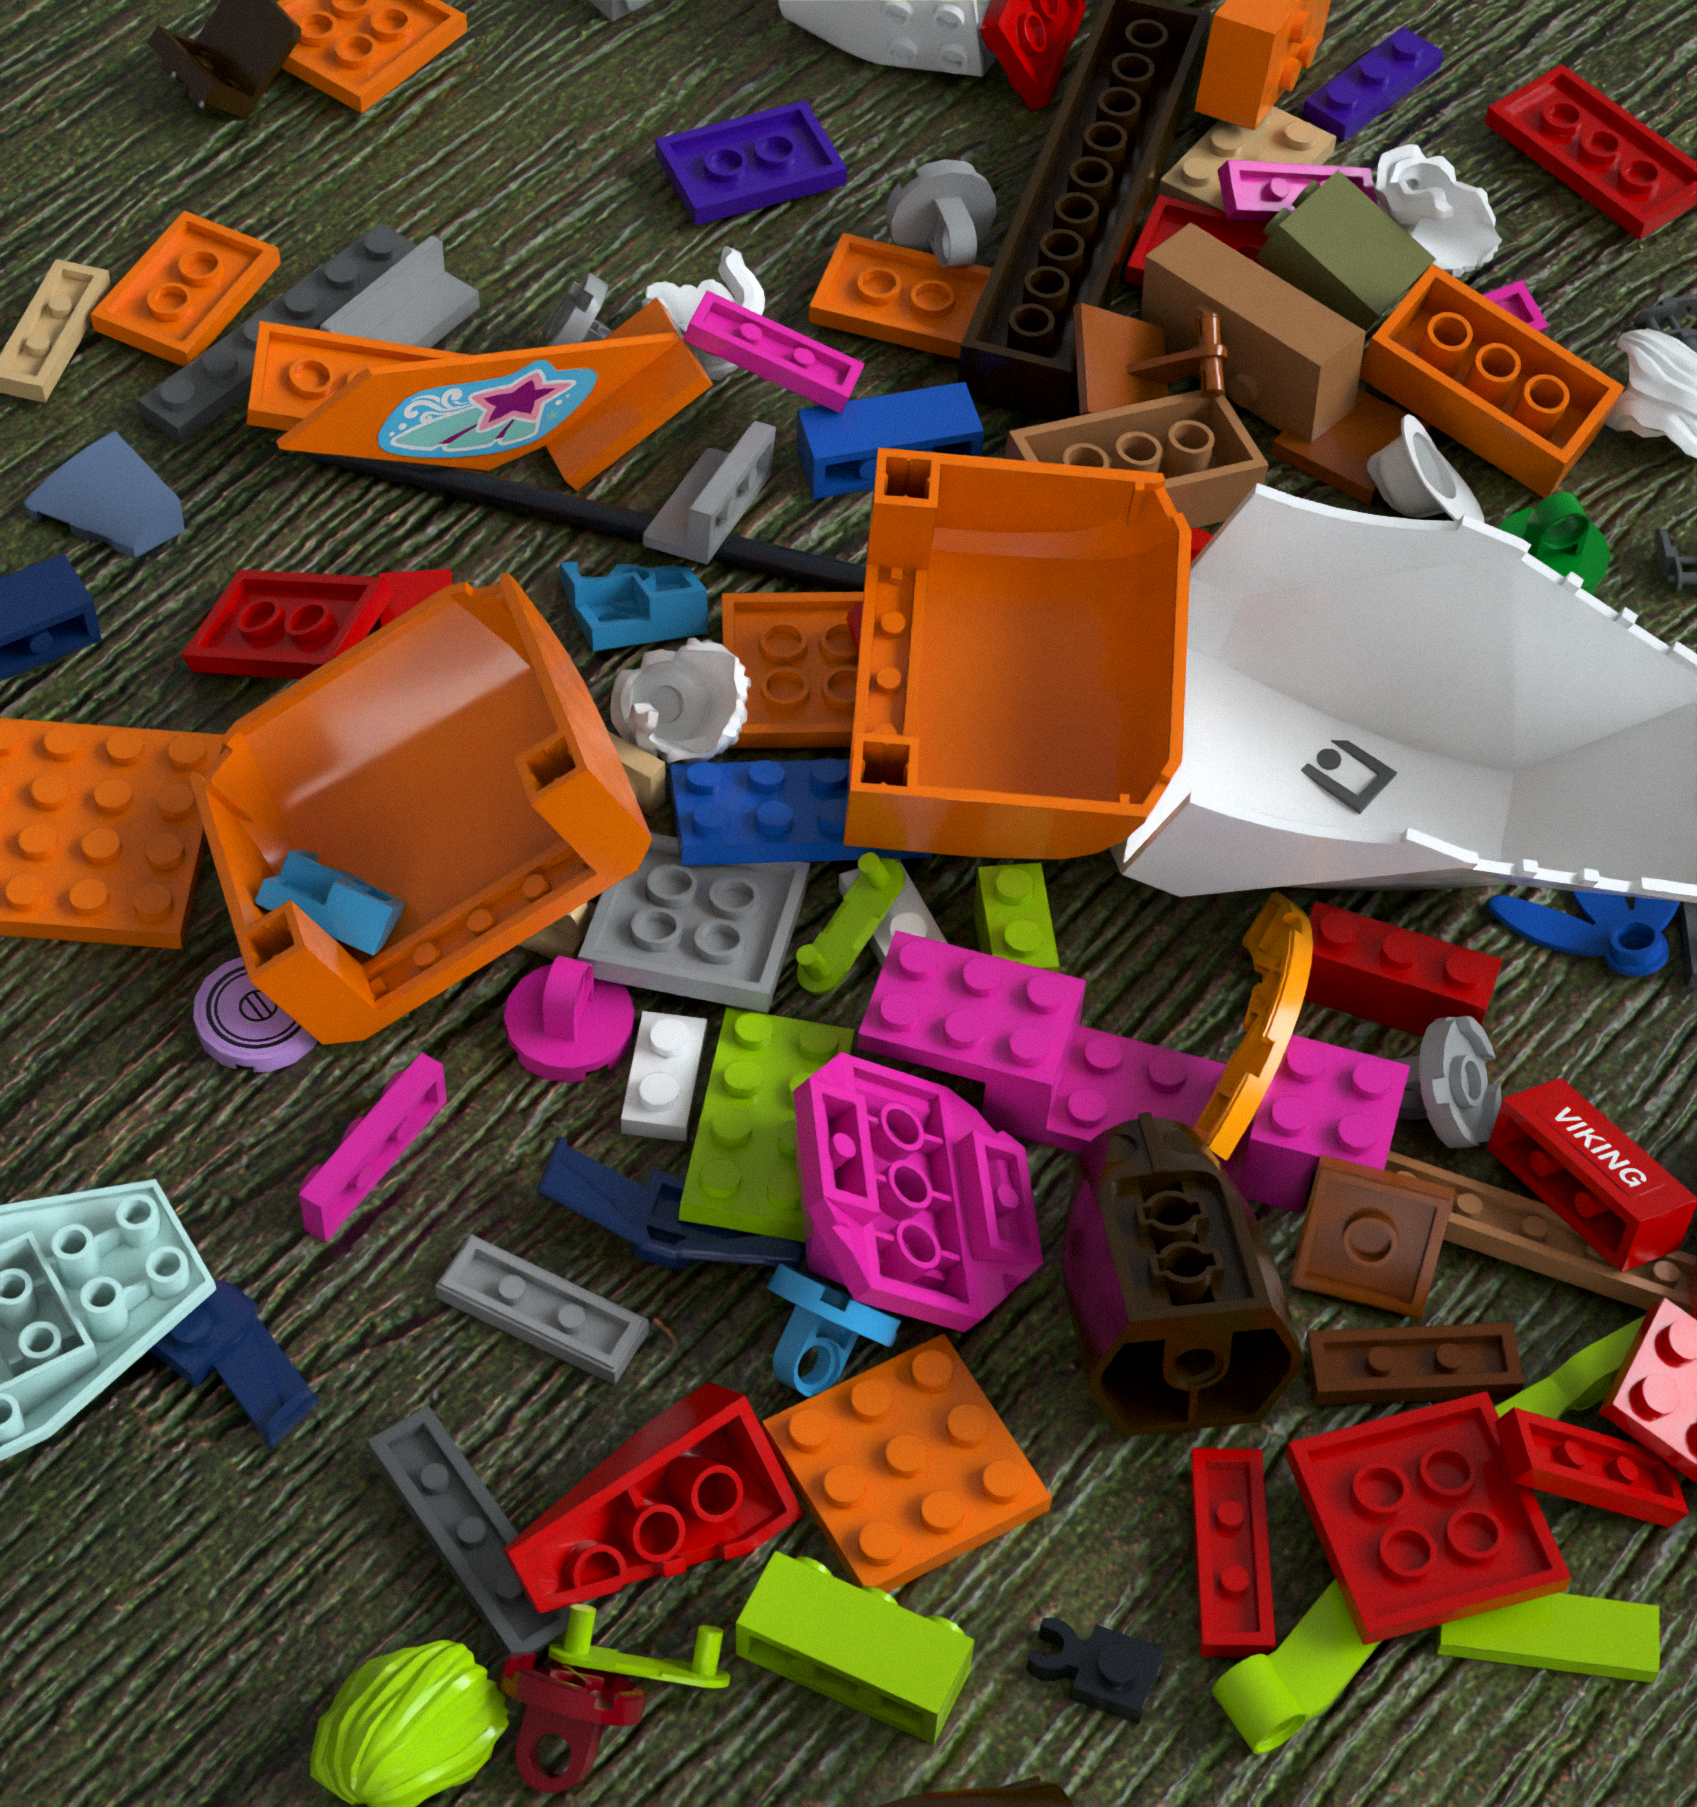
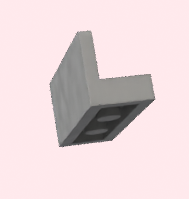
M431 235L323 322L320 326V331L432 348L480 308L479 291L445 272L443 242Z
M754 420L731 453L713 448L706 449L644 531L643 545L707 565L771 476L776 426Z

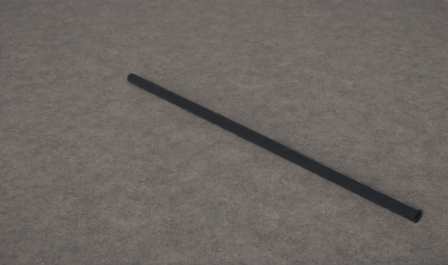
M310 452L312 462L642 543L644 531L656 517V515L463 468ZM730 533L711 559L842 592H864L865 566Z

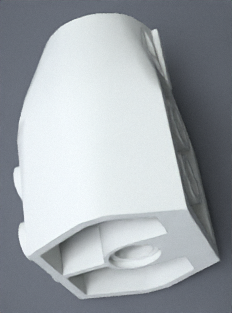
M778 0L781 13L785 19L847 53L877 64L982 77L997 58L994 52H991L986 47L980 32V27L991 0Z

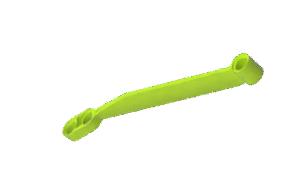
M1645 1316L1636 1319L1584 1348L1547 1378L1495 1406L1499 1418L1513 1407L1559 1420L1568 1410H1585L1604 1400ZM1335 1578L1276 1651L1267 1656L1265 1654L1253 1655L1230 1668L1214 1684L1212 1694L1252 1752L1257 1755L1267 1753L1289 1740L1307 1721L1326 1711L1381 1641L1363 1646Z

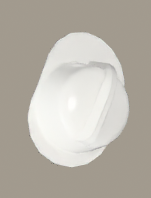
M1405 415L1401 419L1402 435L1372 455L1367 462V470L1383 499L1391 508L1406 516L1423 518L1446 512L1454 521H1458L1463 515H1466L1484 523L1482 510L1471 489L1437 450L1423 425L1414 416Z

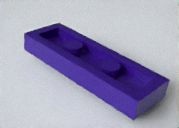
M1402 27L1306 99L1302 117L1322 130L1337 136V139L1344 142L1440 69L1444 51Z

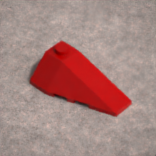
M707 1382L651 1419L502 1550L533 1610L541 1614L618 1592L623 1585L657 1575L666 1578L687 1572L686 1567L716 1558L729 1560L749 1554L803 1517L804 1513L746 1396Z

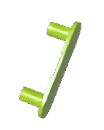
M872 852L865 853L859 858L858 867L861 872L843 897V902L823 932L819 933L813 944L803 945L797 951L796 958L799 962L797 979L806 992L813 995H824L833 991L841 983L904 887L905 873L895 860L879 858Z
M573 1604L570 1608L565 1642L550 1644L548 1649V1656L550 1658L572 1666L705 1688H724L730 1684L731 1675L727 1671L718 1668L724 1631L721 1628L710 1625L698 1626L692 1662L670 1658L660 1660L618 1653L616 1649L590 1645L596 1608L584 1604Z

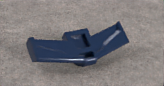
M560 1136L555 1140L536 1190L539 1196L547 1200L550 1198L628 1240L631 1251L639 1259L673 1269L685 1268L694 1260L773 1267H778L779 1263L799 1270L806 1249L805 1242L679 1220L680 1202L686 1178L653 1168L645 1188L567 1146V1139Z
M214 1280L216 1290L153 1345L149 1351L193 1387H197L214 1370L262 1436L265 1445L271 1450L320 1401L258 1318L257 1303L232 1283Z

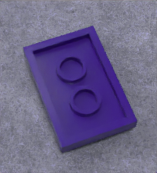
M806 100L655 139V155L695 226L847 185V167Z

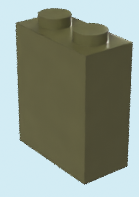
M1339 170L1322 185L1316 180L1311 181L1293 201L1292 206L1296 209L1292 213L1284 207L1272 218L1262 231L1269 239L1255 256L1274 275L1366 331V334L1409 293L1436 260L1431 253Z

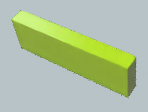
M1556 1593L1437 1625L1436 1654L1655 1683L1660 1673L1659 1606Z

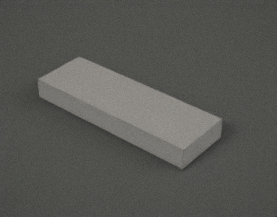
M472 1234L435 1285L437 1299L613 1385L617 1383L649 1333L648 1319Z

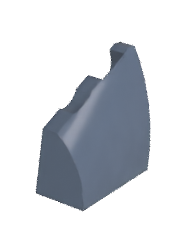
M116 431L92 443L61 465L23 502L25 513L30 519L39 522L44 515L70 524L72 535L88 541H105L113 550L134 558L185 531L180 499Z

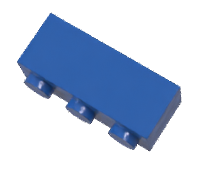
M966 382L847 401L842 414L823 405L797 410L796 450L813 499L873 489L878 447L982 457L984 430Z

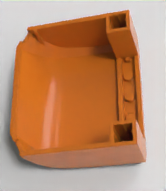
M878 447L867 547L844 826V846L967 857L1068 859L1097 854L1117 845L1146 822L1180 768L1183 755L1192 531L1183 513H1177L1164 487L1166 479L1163 473Z
M509 572L502 573L497 584L473 589L468 582H462L439 590L235 721L220 739L226 746L225 750L202 776L194 770L189 776L249 981L322 1045L364 1041L636 872L653 840L614 744L584 680L546 620ZM299 848L307 849L319 855L318 863L351 872L372 886L406 902L396 927L383 947L374 956L332 938L292 900H288L273 911L254 903L263 880L280 874L289 851Z

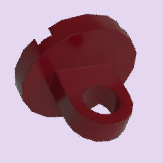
M512 1652L502 1661L497 1686L503 1693L527 1704L516 1743L515 1761L519 1774L529 1786L539 1792L554 1794L578 1786L588 1777L594 1765L604 1725H638L642 1719L648 1694L644 1688H636L635 1684L629 1682V1678L618 1673L572 1666L558 1661L554 1662L553 1669L536 1667L538 1656L534 1652ZM548 1733L560 1735L569 1744L571 1762L562 1775L554 1774L547 1770L541 1761L539 1754L540 1744Z

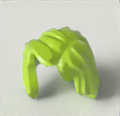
M438 1640L417 1647L402 1648L393 1653L368 1660L347 1677L337 1692L330 1709L319 1718L310 1756V1776L341 1800L352 1805L416 1807L425 1799L447 1788L464 1784L473 1779L479 1769L491 1758L495 1742L509 1725L506 1716L510 1711L504 1704L507 1699L503 1692L497 1690V1682L487 1679L488 1671L483 1666L475 1663L473 1652L468 1650L463 1643Z

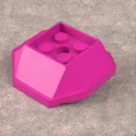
M840 1052L793 1091L797 1122L794 1135V1150L809 1271L847 1286L853 1300L856 1302L966 1332L984 1319L1020 1283L1026 1280L1044 1263L1025 1147L1003 1130L996 1133L973 1106L951 1089Z

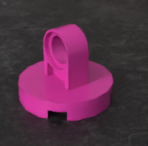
M558 955L553 964L541 966L522 978L510 993L504 1015L505 1034L510 1046L518 1053L519 1062L526 1070L547 1080L574 1083L586 1080V1072L598 1070L606 1064L608 1070L620 1063L632 1046L635 1028V1009L629 991L623 984L594 979L593 965L591 963Z

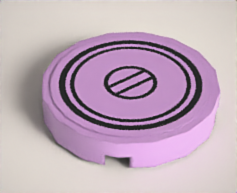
M242 957L225 962L208 975L195 996L193 1019L196 1033L204 1050L221 1065L237 1070V1064L243 1067H253L254 1072H272L296 1063L312 1050L318 1041L249 981Z

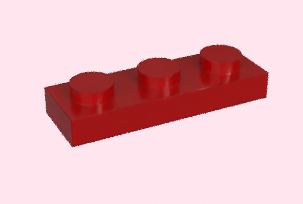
M1516 1407L1510 1409L1495 1422L1505 1454V1464L1511 1474L1513 1483L1671 1528L1689 1514L1674 1467L1644 1446Z
M1192 1448L1189 1457L1199 1656L1248 1658L1256 1654H1265L1267 1656L1274 1652L1276 1641L1262 1449Z

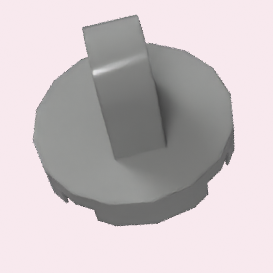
M944 159L924 164L916 169L917 178L910 181L903 189L899 183L891 192L885 208L886 226L897 246L935 254L942 268L972 266L976 259L977 245L990 232L997 215L996 197L986 178L976 173L973 165L966 161Z
M587 270L583 272L581 278L582 286L575 281L573 282L541 330V332L546 334L545 338L549 340L546 347L600 341L613 332L595 320L607 294V283Z
M1473 1017L1437 1018L1425 1031L1421 1042L1420 1055L1391 1060L1410 1065L1405 1087L1416 1090H1404L1397 1118L1410 1120L1428 1118L1437 1137L1449 1148H1471L1479 1146V1142L1489 1141L1501 1106L1500 1083L1488 1085L1487 1071L1484 1063L1486 1060L1496 1059L1493 1047L1483 1027Z

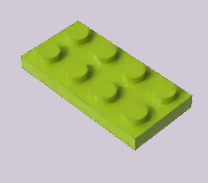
M726 1007L680 1202L679 1220L805 1242L794 1150V1135L797 1122L793 1091L840 1052L851 1055L855 1029Z

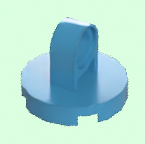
M779 1263L775 1274L771 1275L766 1288L796 1304L773 1356V1371L781 1383L804 1396L813 1397L834 1386L859 1334L883 1345L893 1346L898 1335L896 1331L902 1320L877 1307L856 1302L852 1296L831 1287L832 1285ZM817 1346L818 1358L814 1368L806 1376L799 1378L798 1365L801 1357L809 1348Z

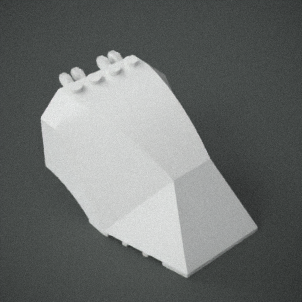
M1256 483L1190 564L1183 755L1181 766L1146 822L1123 842L1110 847L1111 853L1122 875L1179 897L1272 887L1400 891L1507 884L1697 903V654L1678 641L1670 647L1635 624L1638 615L1625 607L1618 613L1580 588L1584 579L1572 571L1566 577H1563L1527 553L1531 544L1522 538L1466 515H1463L1458 521L1416 520L1379 516L1328 506ZM1331 740H1348L1397 772V775L1361 814H1358L1324 790L1301 771L1309 763L1356 795H1359L1378 776L1377 773L1332 743ZM1323 749L1336 750L1341 755V764L1334 770L1323 769L1317 762V754Z

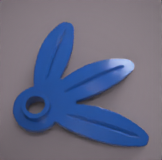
M1570 891L1581 911L1592 923L1590 924L1555 909L1507 895H1496L1487 901L1486 906L1489 912L1521 937L1540 946L1563 953L1588 957L1604 956L1605 962L1613 971L1630 977L1650 975L1665 965L1669 956V945L1661 931L1668 925L1681 903L1679 901L1636 897L1634 909L1630 910L1624 896Z

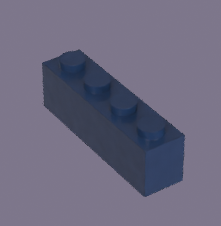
M64 553L0 578V682L102 641L94 600Z

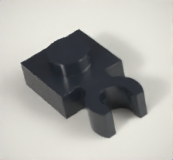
M1043 1618L1038 1638L1054 1643L1061 1652L1055 1656H1045L1040 1652L1030 1651L1026 1671L1033 1677L1043 1681H1056L1064 1677L1073 1679L1075 1681L1072 1686L1070 1700L1139 1725L1161 1666L1165 1649L1097 1624L1094 1627L1090 1641L1087 1642L1077 1638L1074 1630L1066 1622L1056 1618Z

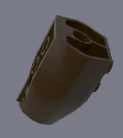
M1151 1112L1138 1113V1119L1120 1123L1103 1131L1091 1140L1078 1157L1075 1165L1064 1228L1062 1261L1064 1291L1090 1395L1121 1437L1261 1422L1300 1372L1302 1350L1271 1248L1243 1194L1198 1133L1183 1123L1166 1118L1152 1117Z

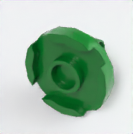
M1560 492L1550 495L1540 501L1535 507H1528L1509 515L1497 527L1531 544L1527 553L1563 577H1566L1572 571L1584 579L1580 588L1592 596L1595 595L1598 585L1605 578L1610 559L1606 538L1590 522L1575 494Z

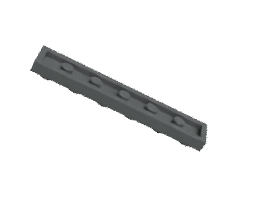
M380 223L138 400L140 416L181 445L250 393L259 321L320 330L323 322L418 245L384 223Z

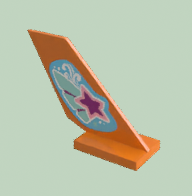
M655 298L600 341L367 367L277 439L276 443L279 449L485 471L492 470L546 446L564 480L578 491L713 386V383L688 342L683 340L684 335L669 310Z

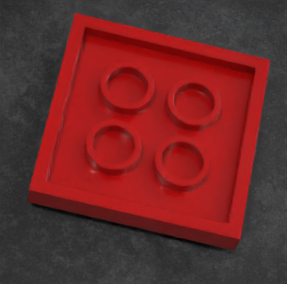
M1487 1391L1288 1443L1285 1457L1363 1646L1566 1591L1572 1577L1532 1489L1513 1483L1511 1474L1505 1464V1454L1495 1424L1499 1416Z

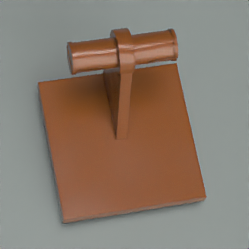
M1084 303L1073 306L1080 415L1168 397V384L1200 371L1201 397L1219 398L1220 395H1225L1223 364L1228 361L1226 346L1221 345L1220 316L1218 314L1204 313L1196 316L1198 347L1166 355L1164 327Z

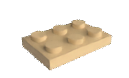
M1272 106L1254 131L1219 119L1160 179L1158 195L1225 212L1217 170L1227 160L1322 165L1334 153L1337 136Z

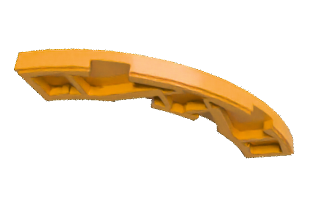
M1277 891L1271 893L1242 939V945L1252 955L1254 969L1262 974V984L1258 982L1252 988L1248 1010L1242 1026L1247 1034L1230 1061H1228L1214 1092L1192 1128L1213 1153L1226 1161L1248 1127L1277 1071L1299 1016L1311 969L1313 938L1309 918L1300 906Z

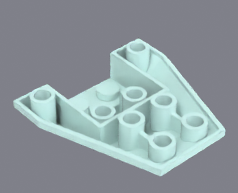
M156 1179L0 1205V1461L50 1438L216 1290L212 1276Z

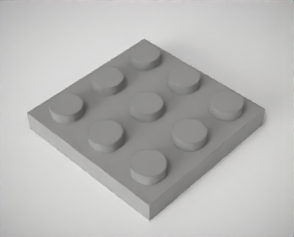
M651 833L653 840L639 869L601 893L580 949L578 960L593 965L594 979L768 1013L809 883L810 863L797 861L681 866L677 838Z

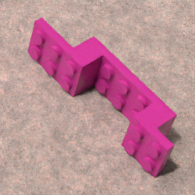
M897 930L893 936L864 1015L857 1040V1049L984 1082L985 1091L982 1117L993 1130L998 1132L1003 1130L1009 1135L1080 1154L1097 1135L1120 1123L1138 1119V1113L1151 1112L1152 1117L1166 1118L1193 1128L1227 1065L1081 1026L1080 1020L1086 980ZM1292 1034L1277 1071L1260 1105L1230 1157L1226 1161L1215 1153L1213 1154L1231 1176L1244 1198L1302 1213L1313 1171L1317 1172L1321 1154L1381 1170L1385 1169L1410 1065Z

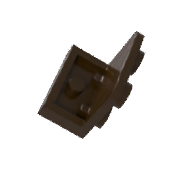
M221 0L196 40L158 25L147 44L162 58L160 67L172 78L185 83L190 88L187 95L195 104L210 113H215L219 108L247 119L301 37V28L275 0Z

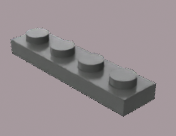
M429 1405L368 1439L367 1444L370 1456L505 1655H510L512 1652H534L538 1656V1661L548 1655L550 1644L565 1642L570 1608L565 1606L541 1614L533 1610L502 1550L518 1536V1533Z

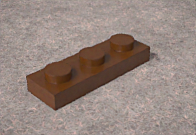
M1513 1322L1313 1330L1307 1332L1304 1344L1314 1405L1454 1400L1485 1391L1488 1392L1490 1398L1513 1397L1520 1393L1524 1386Z

